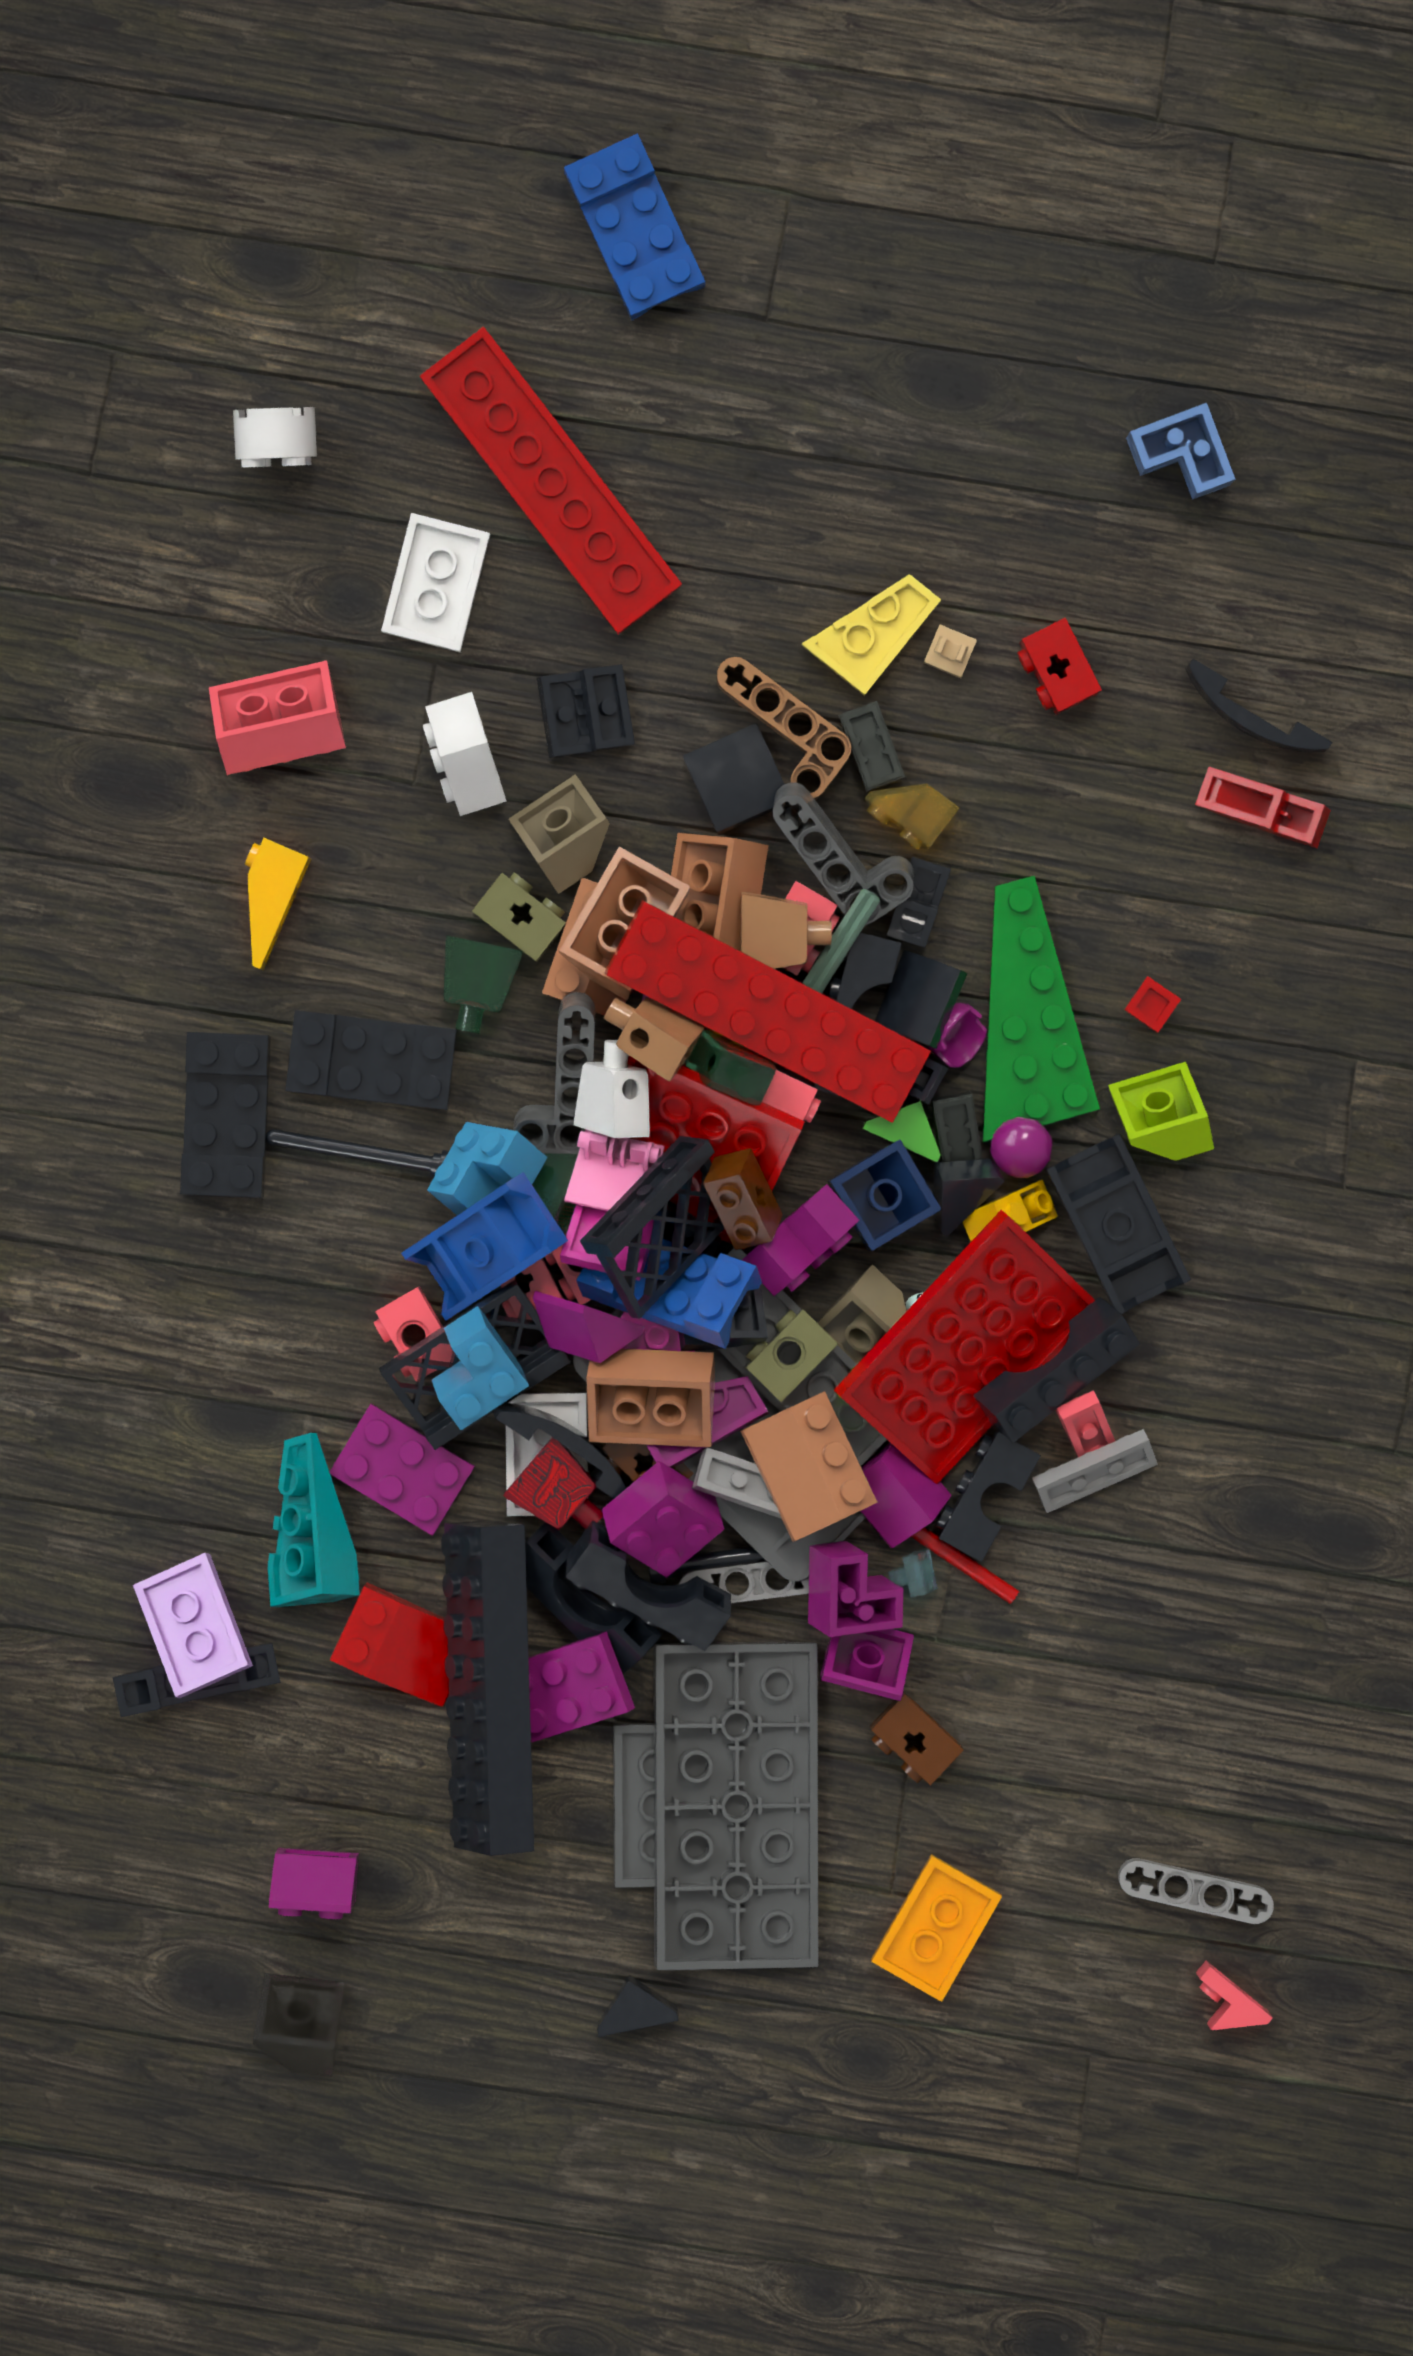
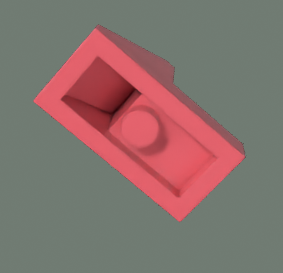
M1094 1391L1073 1398L1056 1409V1413L1077 1457L1115 1442L1101 1404Z
M1207 1960L1197 1970L1196 1974L1203 1981L1199 1988L1217 2003L1221 1998L1225 1999L1207 2022L1211 2030L1264 2025L1272 2020L1273 2017L1267 2009Z

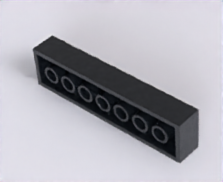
M490 1520L444 1523L441 1548L445 1556L446 1574L443 1577L442 1587L447 1601L444 1632L448 1638V1656L445 1659V1672L449 1678V1697L446 1701V1712L450 1719L451 1736L447 1742V1751L451 1759L452 1770L448 1790L453 1803L450 1835L454 1841L455 1848L484 1855L495 1856L533 1852L534 1824L525 1524Z

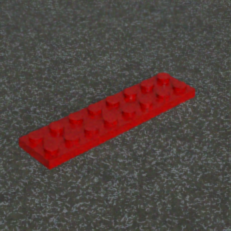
M484 326L420 375V379L618 635L682 586L680 580Z
M643 900L604 972L607 976L892 1123L931 1052L928 1048Z

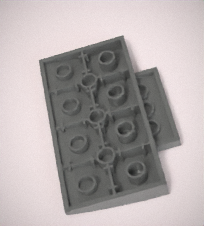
M656 1642L653 1645V1723L613 1724L614 1887H654V1966L657 1970L818 1967V1664L816 1642H711L705 1651L694 1645H687L682 1642Z

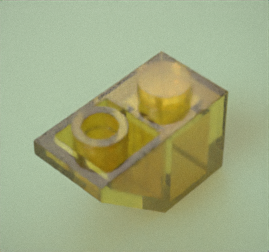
M927 783L870 791L864 799L870 805L866 811L884 825L889 820L902 829L899 836L917 850L921 845L929 849L959 809L957 805Z

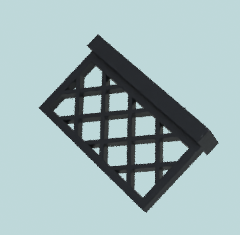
M680 1136L580 1240L587 1254L597 1255L631 1318L640 1319L725 1229L719 1215L713 1222H708L711 1199L703 1183L712 1164L709 1158L715 1153L708 1139ZM700 1169L702 1173L700 1192L691 1191L693 1175ZM677 1193L675 1218L666 1217L668 1201ZM690 1195L699 1196L696 1220L687 1219ZM650 1220H654L651 1243H641L643 1227ZM665 1221L675 1222L671 1247L662 1246ZM686 1224L695 1225L693 1243L688 1248H683ZM625 1246H628L626 1268L623 1271L620 1270L614 1258ZM640 1248L650 1249L646 1273L637 1272ZM661 1250L671 1251L669 1268L663 1275H659ZM636 1277L646 1278L644 1294L637 1301L634 1296Z
M516 1280L379 1368L381 1375L423 1430L426 1439L434 1450L493 1413L490 1411L463 1430H460L441 1403L439 1408L425 1417L418 1408L421 1394L437 1396L434 1387L423 1386L427 1368L446 1371L458 1362V1357L454 1351H452L450 1362L429 1360L432 1348L440 1343L450 1345L444 1327L478 1306L494 1328L495 1324L516 1327L512 1344H505L520 1363L529 1387L504 1403L512 1401L571 1362L566 1352L549 1347L537 1310ZM515 1295L521 1303L518 1318L498 1316L500 1304ZM527 1313L532 1318V1320L525 1319ZM523 1328L540 1330L545 1337L544 1340L533 1347L519 1345ZM405 1366L420 1367L416 1384L401 1383L393 1374ZM407 1392L414 1393L413 1399L410 1398Z

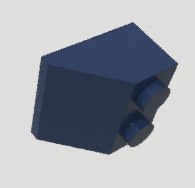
M900 1139L827 1181L835 1194L859 1219L853 1227L868 1251L875 1250L942 1210Z

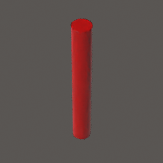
M924 1527L910 1536L1009 1604L1013 1602L1019 1593V1590L954 1546L939 1539L936 1534Z

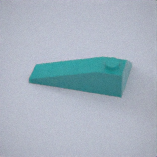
M308 1433L284 1440L278 1485L280 1493L283 1494L281 1516H274L273 1529L279 1530L276 1553H269L268 1560L270 1607L328 1603L359 1596L357 1554L317 1433Z

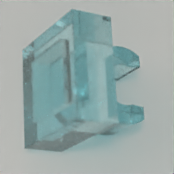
M929 1549L915 1551L902 1557L904 1566L888 1572L890 1580L899 1586L908 1585L910 1597L926 1595L938 1589Z

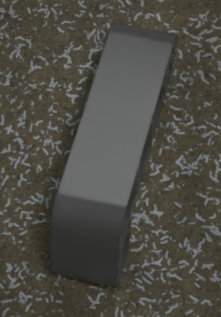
M787 783L777 790L773 805V817L776 823L844 915H846L853 904L852 900L858 896L862 889H867L880 898L879 904L865 925L874 922L911 896L914 888V868L906 858L891 856L867 871L803 785ZM788 801L792 806L799 803L798 813L793 807L785 809V802ZM810 832H819L825 836L826 840L821 844H812L806 840L805 836ZM834 864H843L849 868V872L843 876H836L828 868ZM898 873L906 878V882L899 886H893L885 878L890 874Z
M573 992L566 995L559 1006L555 1106L526 1105L519 1109L514 1119L513 1131H518L543 1154L574 1155L578 1154L580 1147H577L579 1135L569 1136L562 1129L568 1125H574L577 1098L568 1097L564 1094V1090L569 1087L579 1088L582 1066L586 1062H594L595 1003L590 996L581 992ZM574 1011L581 1012L580 1031H572ZM576 1048L582 1050L585 1053V1057L580 1060H572L565 1053L570 1049ZM533 1123L537 1124L542 1130L537 1134H528L523 1131L522 1126Z

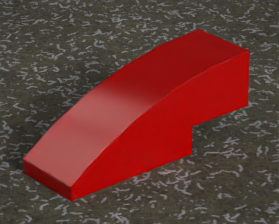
M1212 767L1207 769L1195 803L1196 806L1314 848H1318L1331 812L1323 804L1288 794L1282 789Z

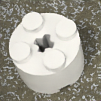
M304 407V416H301V408L247 409V418H245V410H233L235 459H241V467L271 466V458H282V466L311 465V457L317 456L315 407Z

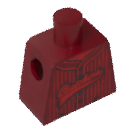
M553 1437L503 1494L511 1502L559 1530L570 1517L585 1529H587L592 1520L598 1523L603 1517V1512L587 1499L596 1488L591 1476L569 1449Z

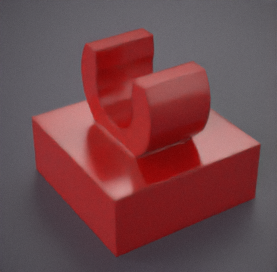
M1147 976L1124 1008V1011L1158 1033L1181 999Z

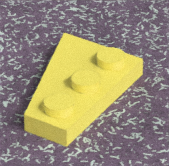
M909 574L801 645L865 696L939 604L941 599Z

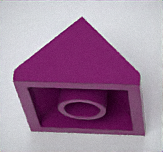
M535 1291L533 1295V1301L549 1347L597 1363H601L641 1336L645 1327L588 1306Z
M890 1442L861 1467L878 1503L860 1512L890 1548H894L933 1522L952 1496L941 1482L935 1484Z
M894 1629L830 1637L820 1672L821 1680L901 1701L914 1635Z

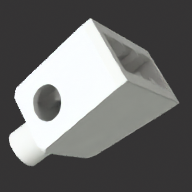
M605 1040L603 1062H586L582 1066L574 1126L612 1138L649 1137L648 1073L646 1069L628 1064V1054L617 1047L616 1043L618 1040Z

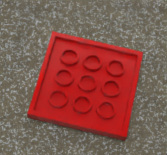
M683 1065L670 1082L648 1068L649 1137H632L630 1139L648 1143L653 1142L654 1144L665 1146L664 1152L680 1136L708 1139L715 1151L709 1158L711 1163L714 1157L751 1148L771 1191L773 1190L805 1121ZM700 1169L693 1175L691 1191L700 1192L702 1181ZM676 1193L669 1201L677 1205L678 1194ZM690 1195L688 1212L697 1218L699 1196ZM710 1201L708 1222H713L718 1213L712 1201ZM724 1229L718 1236L721 1237V1240L732 1244Z

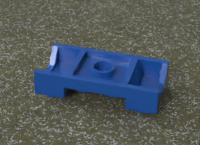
M638 133L564 167L565 176L631 320L640 317L651 308L676 296L705 287L704 277L689 245H687Z
M522 1172L401 1254L405 1260L428 1267L444 1291L441 1315L446 1321L566 1243L568 1239L524 1172Z
M663 1239L662 1246L671 1247L672 1242ZM661 1250L659 1275H663L669 1268L671 1251ZM649 1253L646 1259L643 1273L647 1272ZM701 1253L641 1318L725 1349L730 1339L732 1318L747 1291L759 1289L762 1283L757 1266L720 1253L718 1258ZM587 1268L582 1269L576 1281L583 1297L628 1313L607 1273ZM641 1277L640 1281L636 1280L634 1296L637 1301L644 1294L646 1278Z

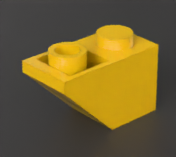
M1042 1179L979 1206L963 1221V1225L970 1241H972L1000 1210L1004 1211L1025 1232L1058 1217V1214Z

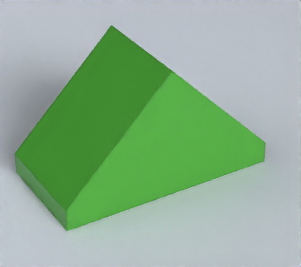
M921 1101L900 1108L893 1123L879 1116L865 1121L863 1125V1130L892 1143L900 1139L907 1150L931 1161L938 1162L941 1156Z

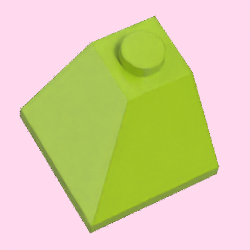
M1186 1062L1108 1085L1132 1146L1174 1161L1214 1149L1208 1115Z

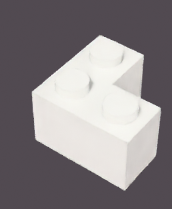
M472 692L425 706L430 723L423 724V729L429 747L437 746V748L430 750L437 773L445 771L447 778L440 779L447 803L455 801L459 814L462 816L506 802Z

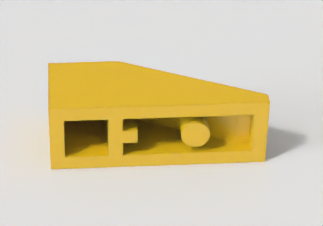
M263 838L261 845L253 844L245 862V866L250 867L248 873L252 964L261 970H264L311 861V858L266 838Z

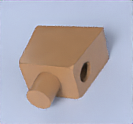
M741 892V952L774 969L807 963V945H831L832 924L831 921H807V903Z
M648 997L636 1009L615 998L603 1018L623 1030L616 1043L619 1049L669 1082L688 1060L706 1027Z

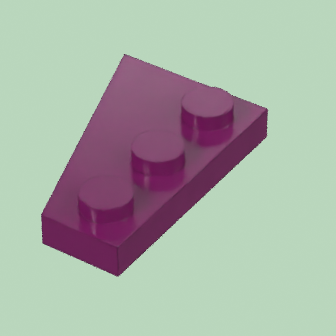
M748 1376L715 1383L711 1446L769 1414ZM646 1445L656 1463L661 1461L670 1468L678 1466L707 1448Z

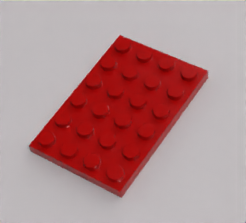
M1000 1210L838 1384L834 1391L935 1484H938L992 1426L973 1395L1004 1371L1026 1372L1036 1369L1053 1359L1068 1340L1070 1334L1069 1320L1093 1303L1095 1299L1004 1211Z

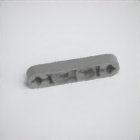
M767 1561L688 1571L679 1582V1584H682L698 1576L709 1583H714L711 1574L720 1573L719 1588L730 1593L725 1586L727 1576L733 1572H741L748 1577L749 1586L742 1594L730 1593L731 1603L809 1594V1578L801 1580L803 1587L794 1588L795 1581L790 1580L782 1589L775 1590L770 1588L766 1584L765 1577L767 1572L773 1567Z
M1132 1858L1125 1861L1118 1871V1881L1121 1888L1133 1897L1250 1924L1265 1922L1271 1917L1274 1910V1902L1271 1895L1258 1885L1140 1858ZM1136 1867H1141L1144 1876L1155 1879V1870L1162 1871L1157 1880L1158 1893H1150L1153 1885L1146 1882H1139L1137 1888H1132L1131 1881L1126 1878L1127 1872L1134 1873ZM1174 1875L1184 1877L1187 1882L1186 1892L1178 1898L1168 1896L1165 1892L1166 1881ZM1214 1884L1223 1886L1227 1892L1225 1902L1217 1907L1208 1905L1204 1900L1206 1889ZM1234 1888L1241 1889L1238 1897L1245 1900H1252L1254 1894H1259L1260 1901L1265 1904L1264 1910L1257 1909L1255 1915H1250V1910L1247 1906L1236 1903V1911H1229L1234 1902Z

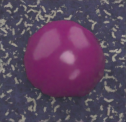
M955 1003L937 1049L928 1046L930 1051L949 1067L959 1068L971 1061L980 1050L987 1034V1029L979 1021L982 1015L969 1004Z
M1015 1117L1003 1122L994 1132L990 1151L993 1160L1004 1173L1015 1178H1029L1042 1172L1051 1160L1053 1141L1052 1136L1039 1121Z

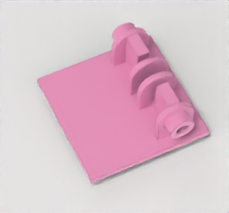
M587 1129L585 1132L581 1131L577 1147H580L564 1201L609 1211L663 1154L665 1146L630 1138H612Z

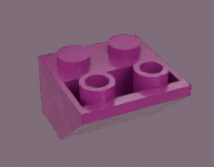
M278 1848L274 1858L269 1908H277L278 1914L283 1916H302L303 1910L319 1911L320 1918L342 1919L343 1913H351L356 1902L359 1853Z

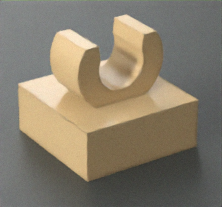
M940 624L924 664L961 679L977 640Z

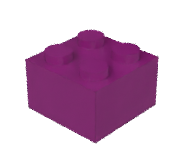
M658 1461L602 1509L610 1543L667 1578L724 1530L716 1497L693 1489V1481L663 1462Z

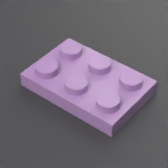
M203 1553L133 1585L175 1697L182 1698L253 1666L210 1554Z

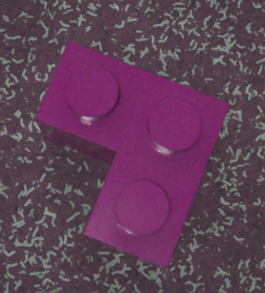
M826 1184L779 1224L772 1242L757 1245L742 1261L757 1266L762 1284L773 1296L786 1286L793 1291L810 1276L805 1270L810 1264L814 1269H817L833 1253L835 1254L853 1238L848 1231L859 1219Z
M847 1541L809 1545L808 1623L829 1637L902 1628L903 1588L882 1575L867 1577L868 1554Z

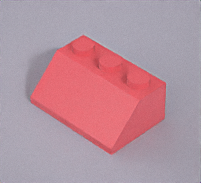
M327 661L209 687L216 740L227 775L247 772L278 763H287L292 760L317 754H326L346 748L341 718Z

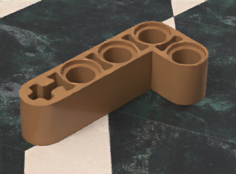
M740 657L726 659L717 670V683L720 690L806 754L794 769L790 783H797L798 776L803 772L815 773L819 778L820 786L815 792L810 794L817 800L846 764L851 754L849 738L748 661ZM738 667L743 670L742 679L749 685H752L754 678L760 681L753 688L749 700L742 697L747 689L740 683L736 682L732 687L727 684L728 675L725 673L727 669L734 672ZM763 691L774 692L779 699L778 707L771 712L760 710L756 704L757 695ZM804 715L810 720L812 728L807 735L796 736L790 731L788 723L793 716ZM836 739L843 745L844 754L840 759L835 761L828 760L822 755L821 746L826 740Z

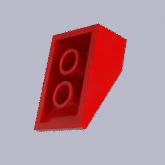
M367 1582L360 1593L330 1661L367 1678L443 1707L449 1694V1678L445 1672V1659L448 1656V1638L444 1632V1617Z

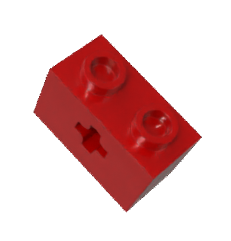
M1066 617L1020 641L1019 644L1022 650L1017 652L1018 658L1027 674L1034 672L1040 684L1039 687L1035 688V691L1045 710L1052 707L1055 715L1102 691ZM1054 658L1057 663L1064 662L1067 667L1062 672L1064 678L1060 679L1056 673L1049 675L1047 669L1051 666L1050 659Z

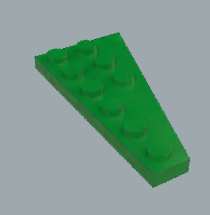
M1035 875L994 887L982 1142L992 1140L993 1134L1003 1122L1015 1117L1030 1118L1039 1121L1042 1125L1100 1110Z

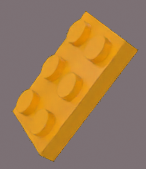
M931 1854L872 1956L871 1962L942 2002L1001 1900L1002 1895Z

